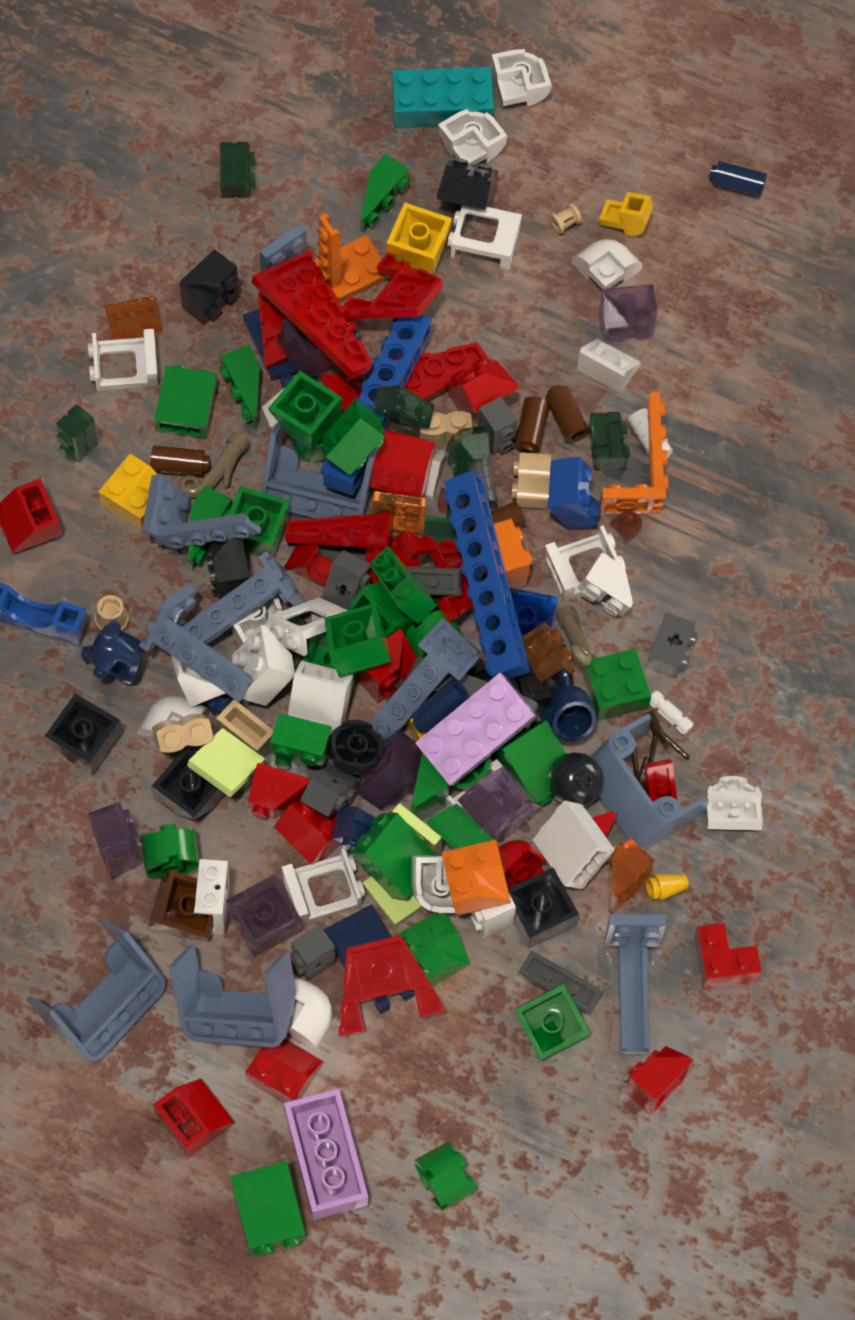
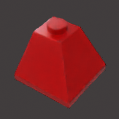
M257 763L248 798V812H252L253 816L260 819H267V817L276 819L282 816L291 803L301 800L310 778Z

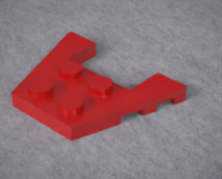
M387 253L378 263L377 270L378 274L393 277L374 301L350 297L342 306L345 319L419 317L443 288L442 279L421 268L416 270L410 267L409 262L405 260L398 261L395 259V255Z
M259 292L258 303L264 364L268 370L288 361L278 338L298 330V328ZM346 319L347 322L352 324L353 332L357 331L356 322L353 319Z
M406 531L400 537L411 557L430 555L435 563V567L461 568L463 559L457 550L455 542L444 540L442 543L434 541L432 536L423 535L420 538L414 536V532ZM463 572L462 595L446 596L438 602L449 623L474 606L467 594L469 583ZM487 572L482 575L481 581L487 577Z
M402 935L347 948L343 982L344 995L340 1011L342 1012L341 1024L338 1030L339 1037L366 1032L360 1007L361 1002L409 990H414L421 1018L446 1012L445 1006Z

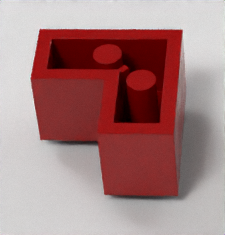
M725 923L697 926L694 940L703 989L757 983L759 981L762 970L757 946L729 949Z

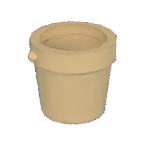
M114 595L104 596L99 600L95 613L97 629L101 632L103 627L111 621H117L121 625V631H125L129 625L130 618L127 608L119 597Z

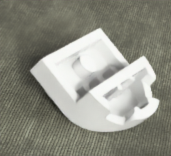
M739 776L722 777L713 787L709 786L707 793L709 802L706 809L707 829L762 830V793L758 786L756 788L747 784L746 778Z

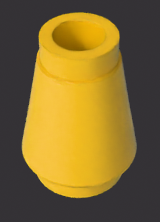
M653 874L651 878L646 879L645 883L648 897L650 900L656 899L657 901L688 890L689 886L685 874Z

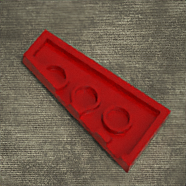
M389 512L287 520L285 539L286 543L386 548L389 546L392 515Z

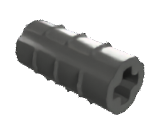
M487 454L472 455L467 459L468 471L473 470L483 478L491 510L497 506V498L489 456Z

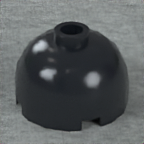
M358 719L342 722L341 726L335 728L328 745L329 757L335 767L349 775H362L371 771L380 761L384 749L381 734H377L372 729L370 723Z
M573 752L561 755L553 762L548 773V777H550V792L560 803L569 801L584 806L597 799L603 789L604 775L602 768L595 759L583 753Z

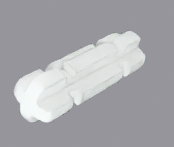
M659 691L653 692L650 705L654 709L658 708V712L673 726L676 724L678 731L684 735L692 729L694 723L687 716L683 717V713L668 699L665 701V696Z

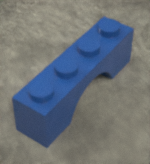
M0 583V621L71 643L80 644L88 624L86 608L63 601L53 605L38 603L20 595L11 586Z

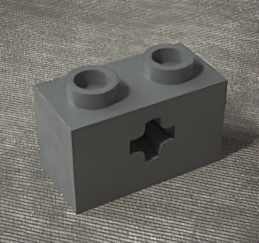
M501 396L479 407L477 433L493 456L499 452L505 453L512 449L516 440L517 419Z
M343 550L332 562L322 599L347 609L361 588L369 585L371 580L369 571L372 564Z
M665 612L646 669L677 679L679 671H685L690 656L685 654L688 647L693 648L698 636V633L694 632L696 622Z
M330 763L310 778L300 801L329 817L335 811L343 808L346 803L350 804L357 794L355 786L358 779L341 772L335 765Z
M320 924L291 942L292 953H290V956L293 960L291 962L292 968L299 977L303 975L307 982L335 964V946Z

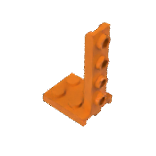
M325 213L319 216V227L317 228L319 254L314 263L316 266H320L325 283L330 284L339 303L391 278V276L378 274L377 265L382 258L367 235L340 247V233L338 229H332L329 215Z
M652 392L647 403L651 487L645 484H637L633 488H622L621 485H609L606 488H602L599 499L601 514H620L625 511L661 513L669 482L668 475L663 474V466H667V450H662V441H666V426L661 425V416L665 415V402L660 400V392Z

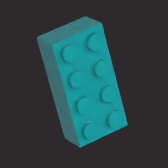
M491 67L392 70L394 128L438 127V124L466 109H468V112H480L483 114L487 112L493 117L494 103Z

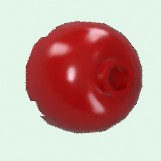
M519 839L506 842L498 847L508 888L544 872L541 866L543 862L546 864V859L533 844Z

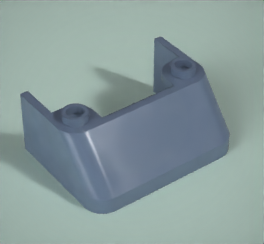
M278 422L270 436L261 492L289 500L290 513L302 516L323 518L363 515L371 492L370 483L378 449L370 452L366 469L352 496L324 486L321 473L298 468L299 454L293 447L281 444L284 428Z
M649 713L612 734L590 756L598 762L604 775L603 789L598 800L607 813L611 811L617 813L616 826L629 845L639 851L649 849L705 816L709 799L705 796L684 809L675 798L669 796L661 797L652 802L627 766L624 759L633 754L636 745L635 741L648 734L651 722Z
M105 919L100 924L114 940L104 954V962L109 968L110 973L74 1011L64 1003H57L50 1008L31 996L26 999L49 1028L90 1061L102 1059L163 994L166 987L163 975L130 934Z
M189 945L169 966L182 1031L190 1040L274 1048L279 1046L285 1039L296 996V985L289 951H283L264 973L268 994L223 991L221 980L215 973L208 970H199L194 945Z

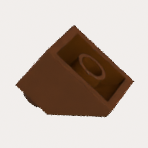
M173 870L163 874L148 928L172 936L208 940L213 924V915L194 913L198 878ZM219 885L215 886L216 890L221 888Z

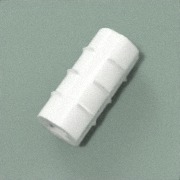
M644 408L634 412L628 418V423L633 433L639 439L640 444L646 450V454L649 455L647 409ZM666 439V441H662V450H667L668 458L673 450Z

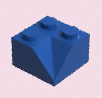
M580 456L551 460L548 508L568 530L596 527L598 516L601 514L600 503L589 492V481L592 480L591 467Z

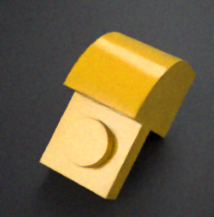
M627 192L623 202L607 199L599 217L600 225L623 229L625 236H638L642 234L653 211L651 196Z

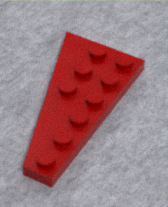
M311 250L253 275L251 283L351 380L371 370L373 363L361 341L357 340L354 336V328L350 322L346 321L344 310L330 284L325 283L320 266L315 265L313 261L314 255Z
M478 342L447 348L445 352L421 354L388 422L447 391L445 384L452 380L451 376L462 370L467 372L473 368L472 364L482 358L490 360ZM370 370L352 380L343 371L333 375L326 373L320 375V381L326 388L342 397V412H344L356 397H360L362 383L365 377H370L372 371Z

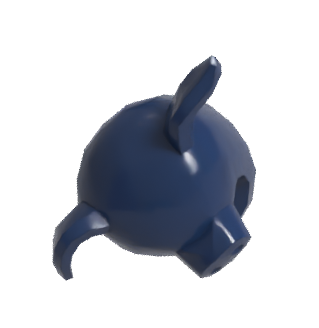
M111 621L103 627L92 645L82 648L81 656L86 664L93 663L95 666L93 675L99 680H103L109 673L124 683L132 684L137 675L143 648L139 646L141 640L121 631V625L117 621Z
M560 665V689L552 695L548 707L539 711L541 721L547 720L553 733L559 739L576 741L592 732L596 725L597 714L587 692L580 687L571 685L566 668Z

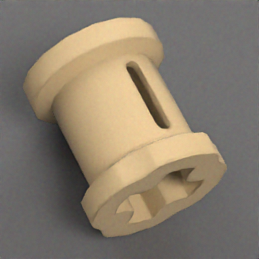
M573 203L568 204L567 208L561 212L549 215L550 223L559 235L564 233V229L571 225L582 223L581 214Z

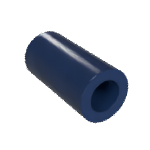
M719 161L717 165L713 164L709 179L713 180L712 185L760 198L767 177V173Z
M451 679L412 713L413 726L421 733L429 732L470 698L468 691L459 681Z

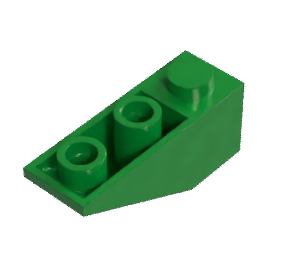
M386 153L370 170L361 213V232L363 233L369 226L373 227L377 223L380 214L385 209L388 210L393 205L395 197L400 192H405L410 184L409 168Z
M248 344L221 355L222 366L219 367V371L223 380H228L231 385L229 390L233 400L240 402L242 406L240 411L244 421L250 422L253 429H257L260 364Z
M205 485L191 505L190 522L228 516L232 506V499ZM217 541L206 542L203 545H189L188 562L190 571L193 572L197 565L201 566L203 564L208 548Z
M387 546L371 562L372 570L398 609L417 624L437 606L428 591L390 547Z

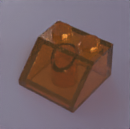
M631 838L625 844L620 842L614 848L615 850L611 854L612 857L608 863L610 865L607 875L608 908L610 914H615L646 883V879L651 877L655 860Z

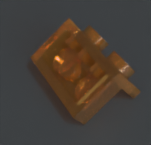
M154 295L104 305L112 340L144 337V329H154V334L162 332L159 310Z
M374 491L372 514L391 512V532L405 533L406 531L414 532V535H422L426 514V498Z
M544 622L522 637L527 659L540 682L545 681L563 668L569 674L575 672L571 664L574 659L566 647L563 648L562 643L565 641L557 628L552 630Z

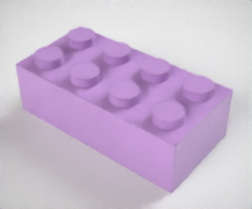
M499 673L415 742V744L450 786H454L538 716L505 675Z
M336 1089L284 1103V1113L312 1220L368 1206V1194L340 1090Z

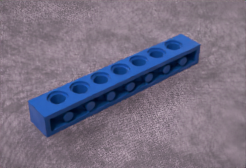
M420 315L419 317L393 319L391 325L392 332L389 337L386 336L381 345L382 352L379 357L374 358L371 367L372 373L370 377H365L361 387L362 393L359 398L356 397V399L380 416L383 432L432 332V318ZM325 459L321 468L324 486L353 496L366 469L367 460L359 470L355 469L349 475L333 462Z
M471 470L445 480L446 491L443 494L452 513L449 519L457 534L455 544L463 559L461 569L469 583L467 594L475 608L473 618L481 633L479 643L487 657V661H485L486 671L493 678L502 673L509 680L531 671L483 478ZM470 500L469 505L463 509L465 502ZM476 524L475 529L469 533L471 526ZM482 548L481 553L475 557L476 551ZM488 572L487 577L481 581L482 575ZM494 596L492 603L487 606L488 599ZM500 620L498 628L493 630L494 624ZM506 645L505 651L499 655L500 648Z

